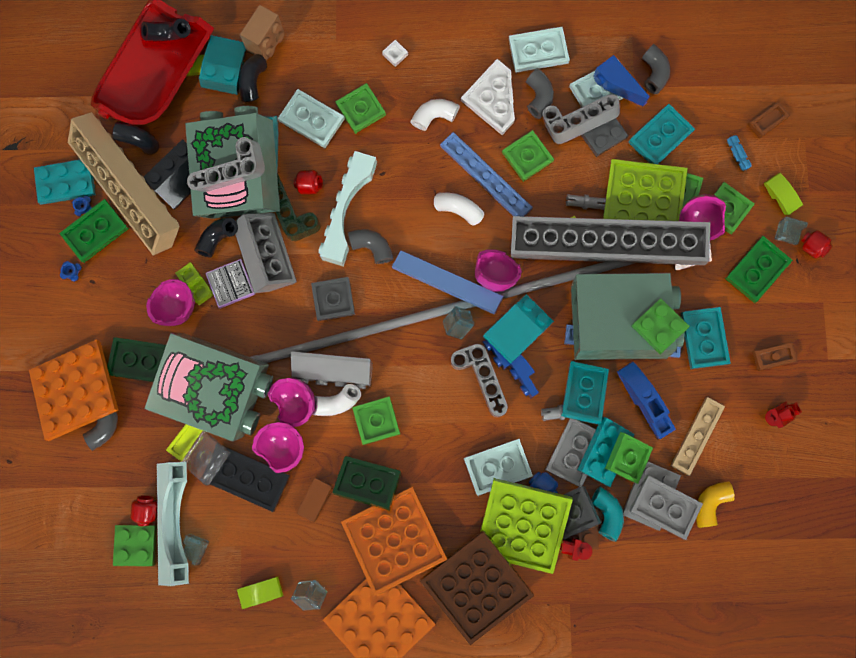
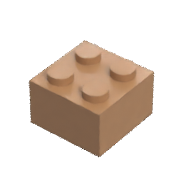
M261 5L258 6L240 33L248 53L252 55L260 54L267 61L274 54L278 42L280 43L284 38V30L279 15Z

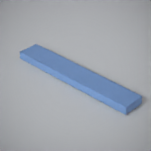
M454 132L440 144V147L512 216L524 217L532 210L533 207Z
M400 251L392 265L393 269L494 315L503 299V296L485 289L480 285L403 251Z

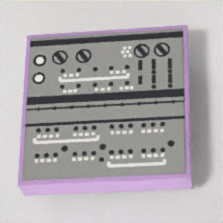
M241 259L206 273L218 308L220 309L255 295Z

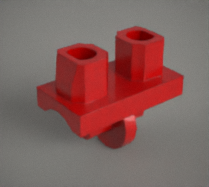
M787 401L769 410L765 414V419L769 425L777 426L779 429L793 421L796 415L801 414L802 411L797 402L788 405Z
M571 537V541L562 540L559 550L560 553L568 554V558L574 561H578V559L587 560L593 553L590 544Z

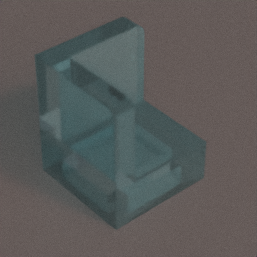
M785 217L778 224L775 239L797 245L801 231L807 227L808 223Z
M457 306L443 320L446 335L458 339H463L475 325L471 312Z
M192 534L186 535L183 541L186 544L184 553L187 560L192 561V565L196 566L201 563L209 541Z
M316 580L303 581L298 583L291 600L302 610H316L321 608L327 591Z

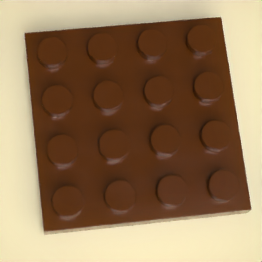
M484 530L449 556L446 561L439 564L420 579L422 585L470 645L534 597L533 592Z

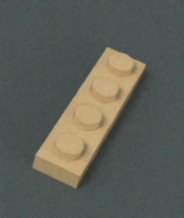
M709 397L704 399L670 466L686 475L691 474L725 406Z

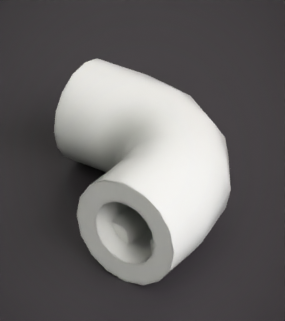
M445 99L429 100L419 107L410 122L413 126L423 131L427 130L431 121L435 118L440 117L453 122L460 105Z
M438 193L434 198L436 210L455 213L464 218L470 225H477L484 217V211L473 201L462 195Z
M347 384L337 395L330 397L314 396L315 409L312 415L333 416L351 409L361 397L360 389L353 384Z

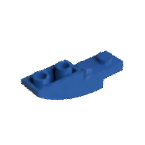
M484 338L483 344L487 351L491 350L494 354L493 360L497 367H502L504 370L510 366L511 369L509 371L511 375L522 384L520 389L525 396L529 395L530 398L537 395L539 392L529 378L535 371L525 358L520 354L510 364Z
M634 362L616 371L634 404L638 405L657 439H662L676 430L668 416L670 412L648 378Z

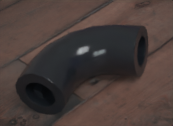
M185 19L169 22L143 21L141 24V36L145 41L178 40L187 37L191 31L190 25Z
M260 54L250 57L243 63L240 69L238 86L240 98L243 102H250L259 98L257 78L259 74L267 69L266 59Z
M119 121L115 123L113 127L114 140L132 144L140 148L147 155H153L159 150V143L150 132L131 124Z
M221 218L211 223L201 234L194 251L199 255L211 258L218 243L223 238L234 236L237 233L238 225L233 218Z

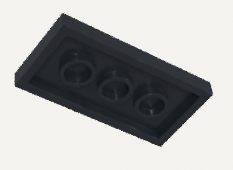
M218 444L202 481L275 512L290 475L284 472L275 473L270 466Z

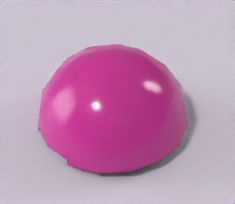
M702 194L694 196L681 209L679 221L710 222V240H714L725 232L726 203L715 195Z
M489 249L479 252L475 267V278L485 289L493 292L505 291L513 287L520 279L522 272L520 265L507 256L505 252Z
M169 279L161 282V285L148 298L146 305L147 313L152 322L158 325H180L186 322L192 315L195 299L193 292L186 283L178 279Z
M293 377L280 379L272 384L268 391L270 401L276 403L279 408L278 418L282 423L290 424L293 427L301 426L309 420L314 412L315 398L313 391L302 380Z
M276 422L267 424L258 431L253 440L252 450L258 456L264 458L275 473H281L297 466L302 458L304 445L302 436L293 426L287 423Z

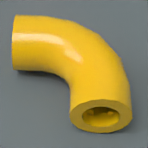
M729 481L712 485L699 496L698 501L703 503L696 518L698 528L718 525L716 518L717 506L721 503L734 501V490Z

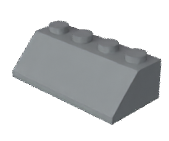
M275 213L243 214L236 220L238 225L236 238L253 292H270L296 283L297 281Z
M291 352L292 377L302 380L306 384H308V381H316V385L327 386L328 383H335L336 387L353 384L359 389H366V386H371L373 369L371 359Z

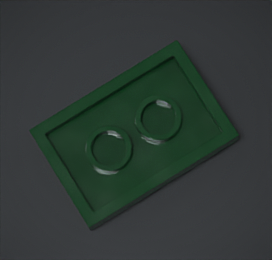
M113 337L107 366L109 376L154 382L166 345Z
M345 456L332 493L339 497L390 511L401 471Z

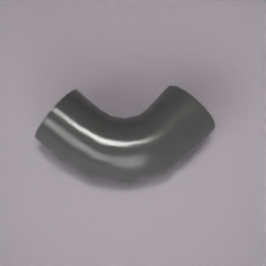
M653 44L642 57L652 69V73L644 82V85L652 94H658L670 78L671 66L668 57L660 48Z
M536 68L526 80V83L536 94L534 100L527 108L535 118L540 119L543 116V110L547 106L552 105L554 91L551 81L540 69Z
M369 229L348 232L352 250L360 248L370 249L373 253L375 264H384L393 260L392 250L387 240L379 233Z
M117 412L98 419L96 426L83 434L86 444L92 451L102 446L112 437L117 428Z

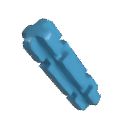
M731 136L727 139L729 147L732 146L731 151L736 161L740 163L738 164L742 171L749 169L752 165L749 159H746L747 155L742 145H739L738 136Z

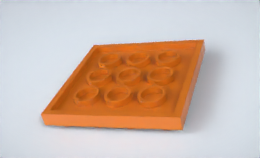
M97 339L29 370L43 436L46 441H51L119 411L101 341Z
M413 487L394 496L390 511L372 506L341 521L374 597L447 560Z
M367 579L358 585L323 619L325 624L355 658H402L436 625L432 618L401 584L374 597Z

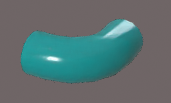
M598 487L591 501L604 515V521L599 533L605 538L616 542L624 524L623 509L619 501L610 492L602 487Z

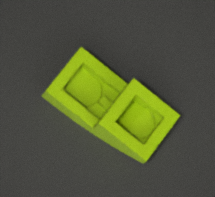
M781 173L764 182L772 199L777 200L784 215L791 214L803 205L794 188Z
M191 262L175 273L179 280L186 283L191 289L195 302L199 306L213 296L211 288Z
M278 576L237 589L242 609L283 596Z

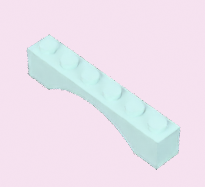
M354 151L353 157L350 156L347 167H349L347 174L343 175L342 191L337 193L336 201L338 203L336 208H333L331 211L330 219L332 221L330 226L327 225L325 229V242L321 243L319 247V254L323 261L344 267L349 252L344 233L346 210L355 194L364 185L372 181L377 166V159L374 156Z
M187 462L157 464L158 585L162 586L189 584L188 561L180 535V506L187 483Z

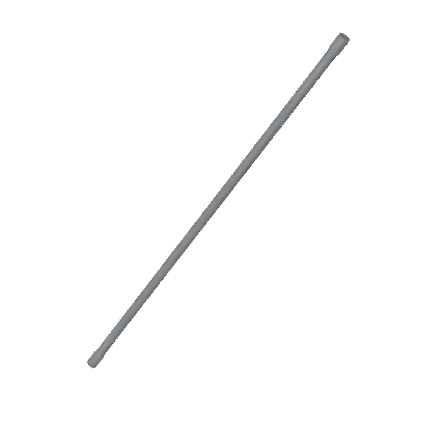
M602 262L513 286L505 291H497L495 293L502 295L503 299L572 281L576 274H597L634 263ZM461 300L262 355H254L251 358L269 363L291 357V352L306 353L476 306Z

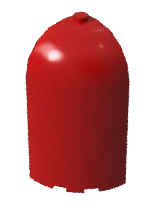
M148 0L97 84L91 98V106L98 110V115L107 120L111 117L131 125H145L157 120L170 105L214 28L201 17L188 14L180 16L176 14L177 10L162 0ZM185 19L191 28L190 34L187 37L178 40L145 41L141 36V24L143 21L169 22Z

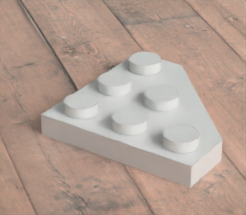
M497 59L461 97V101L501 135L514 123L515 116L511 70Z

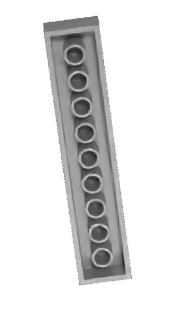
M513 216L512 258L706 265L709 262L710 222Z

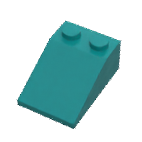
M210 36L199 76L202 88L238 94L239 72L244 63L246 53L244 43L218 36Z
M526 294L483 337L511 364L554 321Z

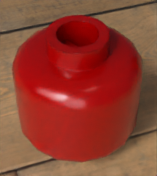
M301 170L294 178V187L302 195L317 194L322 189V176L315 170Z
M819 230L812 233L808 232L801 240L804 243L802 250L815 259L819 257L824 258L833 247L831 245V238Z
M138 496L131 504V520L136 522L138 526H148L149 523L154 522L157 518V501L152 496Z

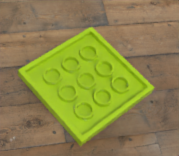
M612 159L603 219L679 221L680 212L683 208L688 168Z
M493 478L481 531L484 530L510 564L553 574L573 499L570 496Z

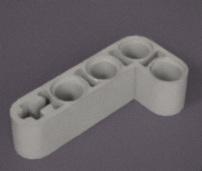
M610 94L565 116L561 115L556 106H547L542 114L545 126L553 141L557 144H562L618 117L620 114V104L618 97Z
M246 137L238 139L235 145L238 160L191 173L187 179L188 187L192 190L208 192L262 176L265 171V165L259 143ZM248 144H250V149H249V151L247 152V151H246V148H247ZM254 163V169L251 171V165ZM236 168V174L233 176V171Z
M475 344L454 352L451 356L452 367L456 370H463L472 366L489 412L494 417L503 416L508 409L507 403L485 347ZM478 349L482 351L483 356L478 359L474 358L472 352ZM462 356L465 359V363L457 365L454 362V358ZM486 367L490 373L488 376L483 377L480 375L479 369ZM488 385L495 386L496 394L489 395L486 392V387ZM497 396L500 397L496 401L499 406H503L501 413L493 410L496 406L495 401L490 402L489 399H494Z

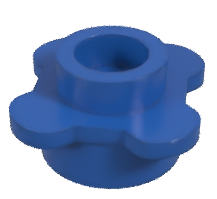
M78 197L72 201L76 216H81L92 209L90 197Z
M69 261L64 262L61 267L60 277L62 279H71L73 282L77 281L81 265L78 263L72 264Z

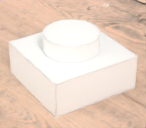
M394 40L382 51V54L396 67L408 56V51Z

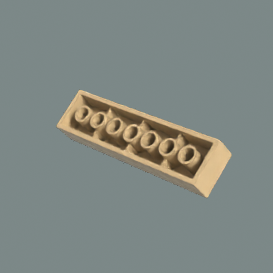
M92 112L72 118L68 144L151 254L156 255L171 248L179 229L177 220L169 214L166 206L160 202L154 190L150 189L144 177L137 172L134 164L127 159L122 148L117 146L112 135L107 133L101 121Z

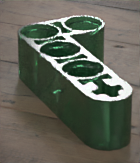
M277 173L278 193L283 195V198L279 200L280 211L276 212L286 236L291 241H298L315 234L320 229V222L317 216L313 213L296 216L284 185ZM290 211V215L282 217L283 212ZM309 220H314L315 224L313 226H306ZM291 228H298L296 233L289 234Z

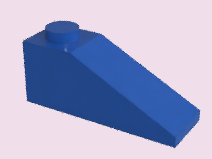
M614 55L596 68L593 75L594 80L606 91L641 106L647 103L650 96Z

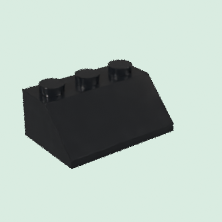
M182 139L144 176L146 183L174 210L191 194V189L187 184L189 176L187 143Z

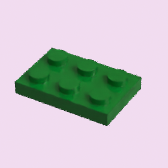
M103 199L59 234L79 260L85 263L129 228L108 201Z
M762 236L725 279L753 303H756L793 260Z

